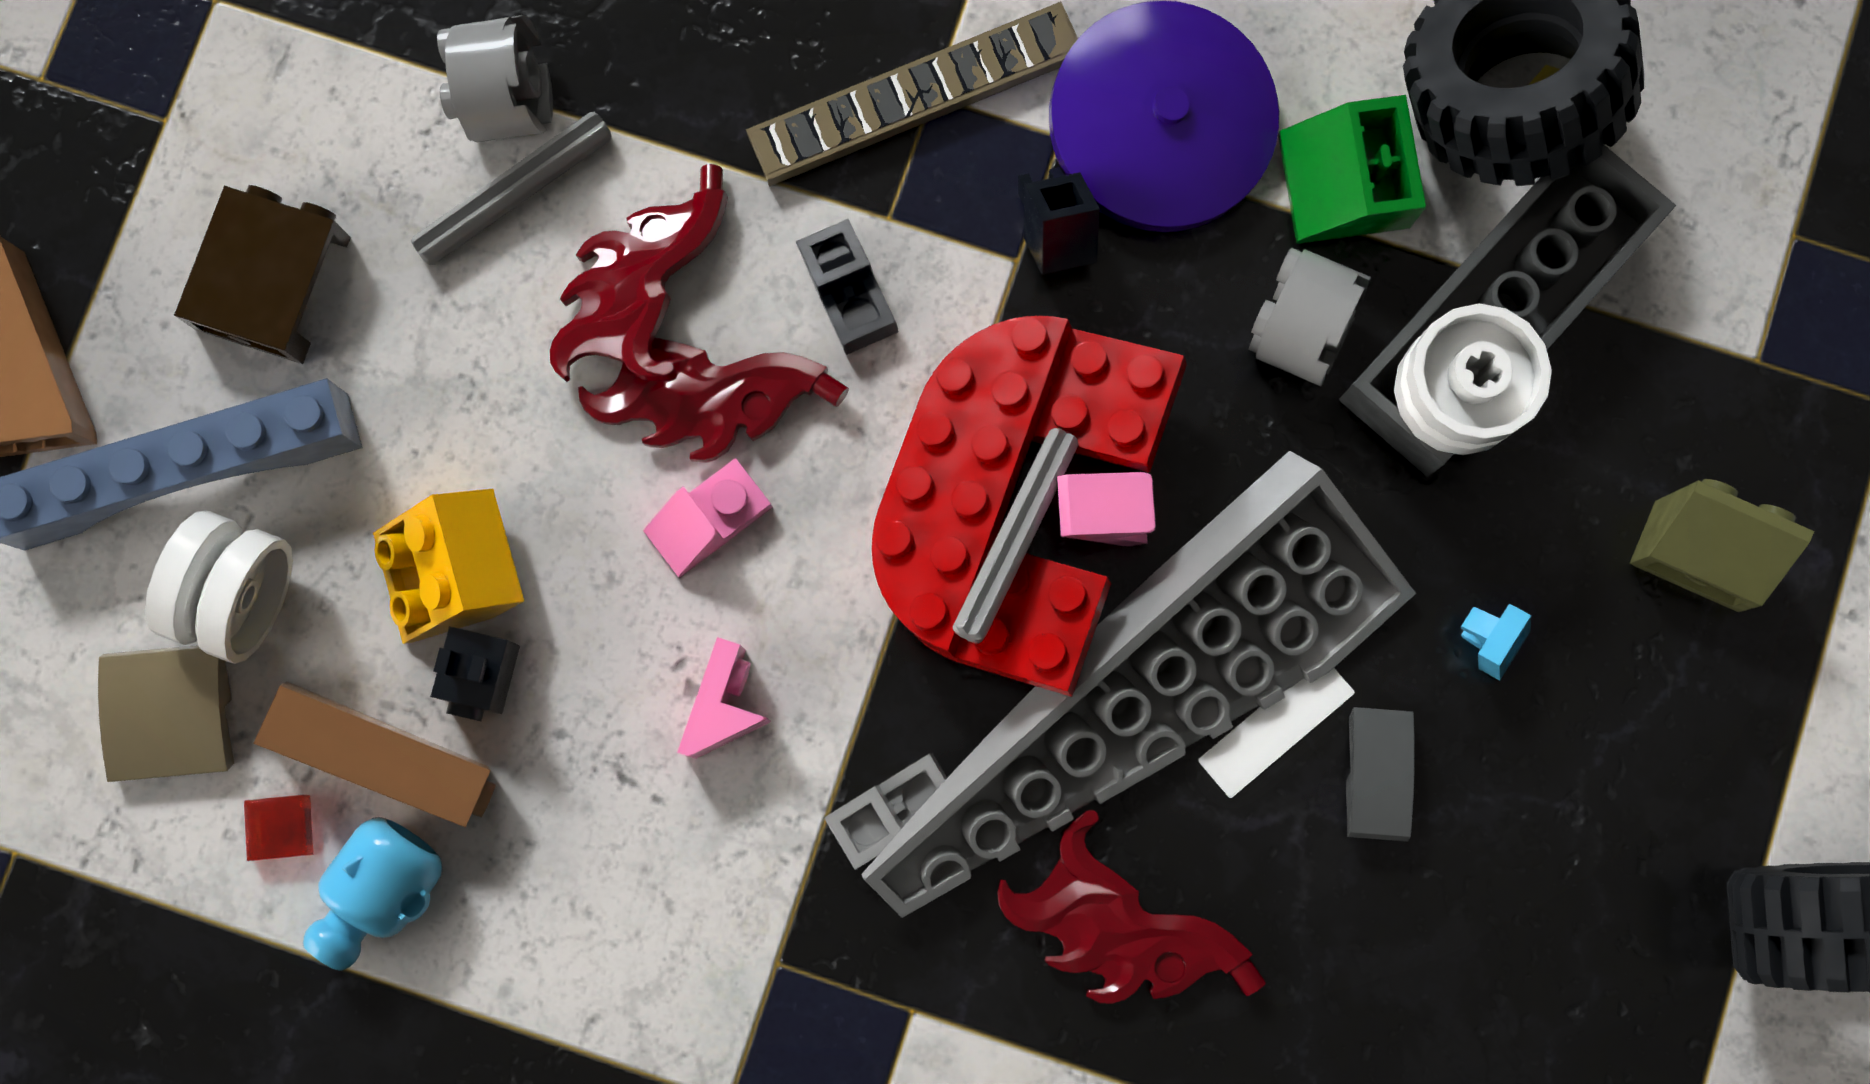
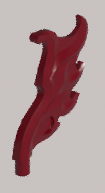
M707 164L701 167L700 191L694 193L693 199L680 205L652 206L637 211L626 217L627 224L631 229L629 233L615 230L603 231L590 237L582 244L576 254L579 261L584 263L594 256L599 258L590 270L581 273L572 280L560 297L564 306H568L578 299L582 300L581 309L571 322L559 330L550 348V363L557 375L564 381L568 382L570 380V366L582 357L592 355L604 356L624 362L633 375L643 380L670 382L677 378V370L671 362H655L650 356L651 347L671 301V298L665 291V283L671 275L706 249L715 238L723 220L728 196L723 190L722 167L715 164Z
M656 337L652 343L650 356L655 362H671L678 373L675 380L669 382L640 379L633 375L623 362L617 380L608 390L594 395L583 386L578 387L579 401L584 411L594 420L608 425H621L630 421H650L655 424L656 433L642 438V443L644 446L651 448H665L679 444L686 439L701 438L703 439V447L691 452L690 460L691 462L705 463L717 460L728 452L735 442L741 427L747 428L746 434L752 441L763 437L775 428L792 401L801 395H811L814 392L833 406L838 407L849 391L847 386L828 374L827 366L803 356L785 352L762 353L726 366H716L710 362L705 350Z
M1087 810L1066 828L1060 841L1061 857L1049 877L1040 887L1029 893H1013L1006 880L1000 879L998 902L1005 917L1013 925L1025 931L1044 932L1058 937L1062 942L1064 949L1062 955L1045 956V962L1048 965L1064 972L1082 973L1089 971L1104 977L1103 988L1088 989L1086 997L1099 1003L1113 1004L1126 1000L1137 991L1144 980H1149L1152 983L1149 991L1153 999L1166 998L1181 993L1206 973L1222 970L1226 974L1230 972L1246 996L1252 995L1266 984V981L1249 959L1253 954L1231 933L1216 923L1194 915L1150 914L1142 909L1139 904V891L1117 873L1096 860L1086 849V832L1099 818L1094 810Z

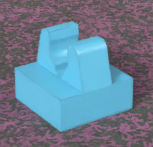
M1511 604L1507 606L1501 618L1476 607L1471 609L1461 625V629L1464 630L1461 637L1480 649L1478 653V667L1481 671L1499 681L1501 680L1531 632L1530 614Z

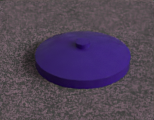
M1147 1L1120 8L1104 16L1089 27L1073 44L1064 58L1052 88L1049 103V130L1053 150L1064 175L1081 173L1102 214L1136 229L1156 232L1182 231L1205 225L1220 218L1239 204L1259 182L1269 165L1277 143L1279 104L1274 81L1263 57L1254 44L1232 23L1207 9L1177 1Z

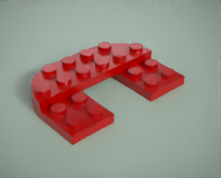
M1026 316L999 322L978 331L955 347L941 361L926 383L919 398L880 502L872 533V561L880 591L896 617L923 644L938 654L956 662L1063 695L1073 696L1111 586L1107 576L1026 554L986 637H984L981 643H972L958 636L953 631V625L999 533L1031 442L1043 444L1049 431L1053 428H1059L1077 438L1078 447L1075 451L1077 454L1150 473L1187 366L1184 355L1073 329L1066 318Z

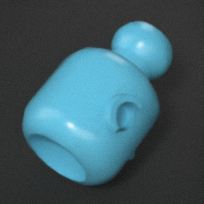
M375 817L362 823L354 831L320 878L318 883L320 898L331 910L325 918L315 921L306 930L303 939L304 948L314 958L330 968L338 971L349 968L358 959L361 953V942L367 933L379 938L392 937L399 933L408 923L421 917L430 904L429 893L437 884L442 873L443 866L439 855L420 837L389 819Z

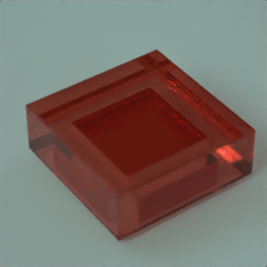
M310 795L244 801L247 861L313 855Z

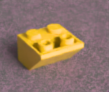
M494 489L430 495L373 532L375 558L380 568L383 569L390 595V614L394 623L398 626L402 644L413 643L446 633L449 626L463 628L492 619L524 602Z

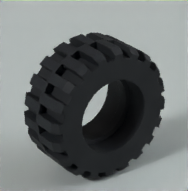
M1434 0L1435 6L1430 7L1426 5L1414 23L1415 31H1412L1407 38L1404 48L1406 61L1403 64V71L1421 139L1427 142L1429 152L1439 162L1445 164L1449 162L1452 171L1467 178H1471L1474 173L1479 174L1480 182L1501 186L1503 180H1515L1516 186L1535 185V178L1550 175L1553 181L1568 176L1570 174L1569 168L1579 163L1586 167L1602 156L1601 147L1606 144L1612 147L1627 131L1626 122L1630 123L1636 117L1642 103L1641 92L1644 89V65L1640 28L1636 9L1631 6L1630 0ZM1550 53L1570 59L1564 67L1548 78L1522 87L1496 88L1477 82L1497 64L1523 54Z
M1869 862L1757 866L1756 868H1741L1733 872L1727 882L1733 966L1743 980H1747L1748 983L1764 984L1766 987L1793 988V990L1870 993Z

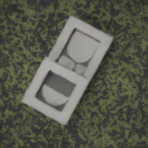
M929 753L886 781L872 787L824 817L855 870L876 858L947 779L933 753Z

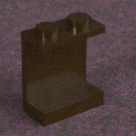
M224 185L174 316L196 331L303 364L311 343L301 336L297 329L329 244L334 243L347 248L351 237L336 223V214L321 206L303 202L301 208L298 209L282 204V197L258 186L248 185L246 192Z

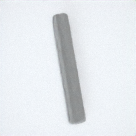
M589 112L414 235L411 240L413 247L427 264L435 265L608 143L612 138L609 128L597 113Z
M1053 428L1046 436L953 625V631L967 641L979 644L986 637L1057 491V476L1065 474L1078 447V440L1074 435L1066 433L1062 429Z

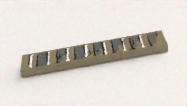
M1060 1L748 128L746 132L770 187L1059 69L1065 56L1078 40V37Z

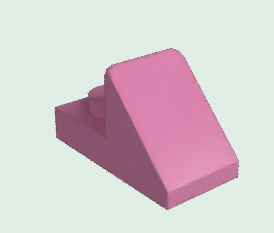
M735 458L688 493L684 486L677 490L643 531L680 578L773 507Z
M1130 472L1057 476L1061 537L1121 546L1148 543L1147 533L1153 532L1156 527L1151 474Z
M717 637L677 753L697 759L771 722L766 717L727 705L731 694L741 695L750 671L751 662L743 660L746 650L740 644Z

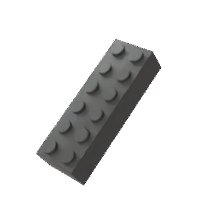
M1603 145L1601 147L1602 156L1586 167L1579 163L1569 168L1570 174L1568 176L1553 181L1550 175L1540 177L1535 185L1529 189L1339 399L1426 477L1443 466L1453 453L1437 451L1415 437L1399 414L1394 393L1397 368L1413 342L1423 334L1431 323L1452 309L1480 303L1506 308L1529 322L1545 343L1546 349H1548L1677 206L1607 146Z

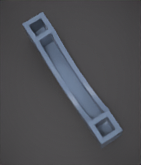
M326 378L0 477V543L24 551L81 534L93 525L116 513L179 490L243 474L308 465L361 449L363 447L348 394Z

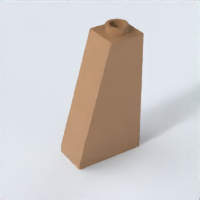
M0 235V457L97 444L96 431L26 254Z
M287 681L279 686L253 743L465 828L471 814L480 818L483 816L496 784L487 781L491 771L487 765Z

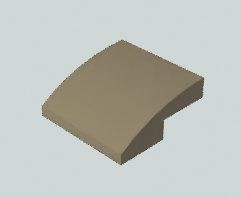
M198 645L107 653L99 657V724L107 782L225 772L232 767L234 757L225 706L232 700L225 660L206 654Z

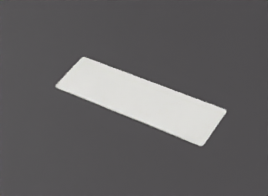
M1335 668L1311 683L1304 678L1294 686L1283 691L1284 699L1265 710L1259 707L1199 758V763L1229 798L1234 797L1354 695V690Z

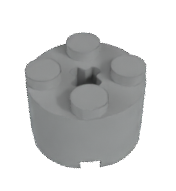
M519 15L454 25L451 28L438 31V49L443 62L446 64L448 83H444L440 87L442 108L448 119H459L469 141L479 143L539 134L547 131L542 124L551 123L553 116L551 78L548 64H538L534 56L532 47L542 45L535 26L527 16Z
M1291 248L1284 259L1276 279L1279 283L1273 299L1277 302L1275 304L1265 300L1251 333L1254 336L1249 350L1256 353V359L1322 386L1326 374H1329L1353 324L1356 313L1355 308L1359 300L1363 301L1371 277L1306 249L1300 252Z

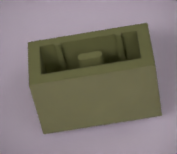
M1704 479L1702 482L1698 480L1655 501L1629 564L1736 612H1742L1763 606L1808 546L1814 531L1794 523L1796 520L1795 515L1783 508L1768 504H1761L1758 507L1738 498L1739 492L1726 483L1712 479Z

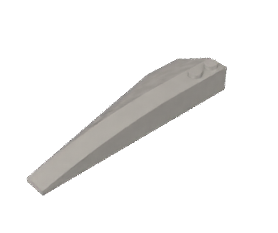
M1288 451L1097 625L1073 696L1070 697L1035 686L982 740L902 827L861 874L863 879L902 918L969 880L971 878V871L993 858H997L1000 862L1020 851L1021 849L1018 844L1047 827L1053 832L1072 821L1074 818L1071 813L1094 800H1097L1099 804L1105 802L1185 756V748L1207 735L1214 739L1232 729L1231 721L1257 706L1265 710L1284 699L1283 691L1294 686L1305 678L1311 683L1329 673L1416 594L1323 469Z

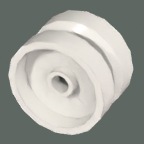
M1479 303L1452 309L1431 323L1423 334L1413 342L1398 365L1394 393L1399 414L1415 437L1437 451L1467 455L1491 449L1535 418L1548 397L1552 369L1546 345L1529 322L1506 308Z
M210 511L195 512L180 524L168 540L155 565L147 590L145 606L148 629L158 636L182 645L198 641L199 648L206 654L233 664L247 660L260 647L272 629L283 606L293 566L291 546L285 539L258 529L243 533L242 528L234 520Z

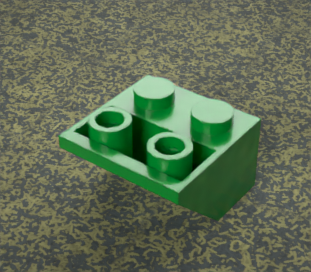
M1406 95L1347 102L1279 131L1278 138L1296 244L1410 229L1425 210L1426 203Z

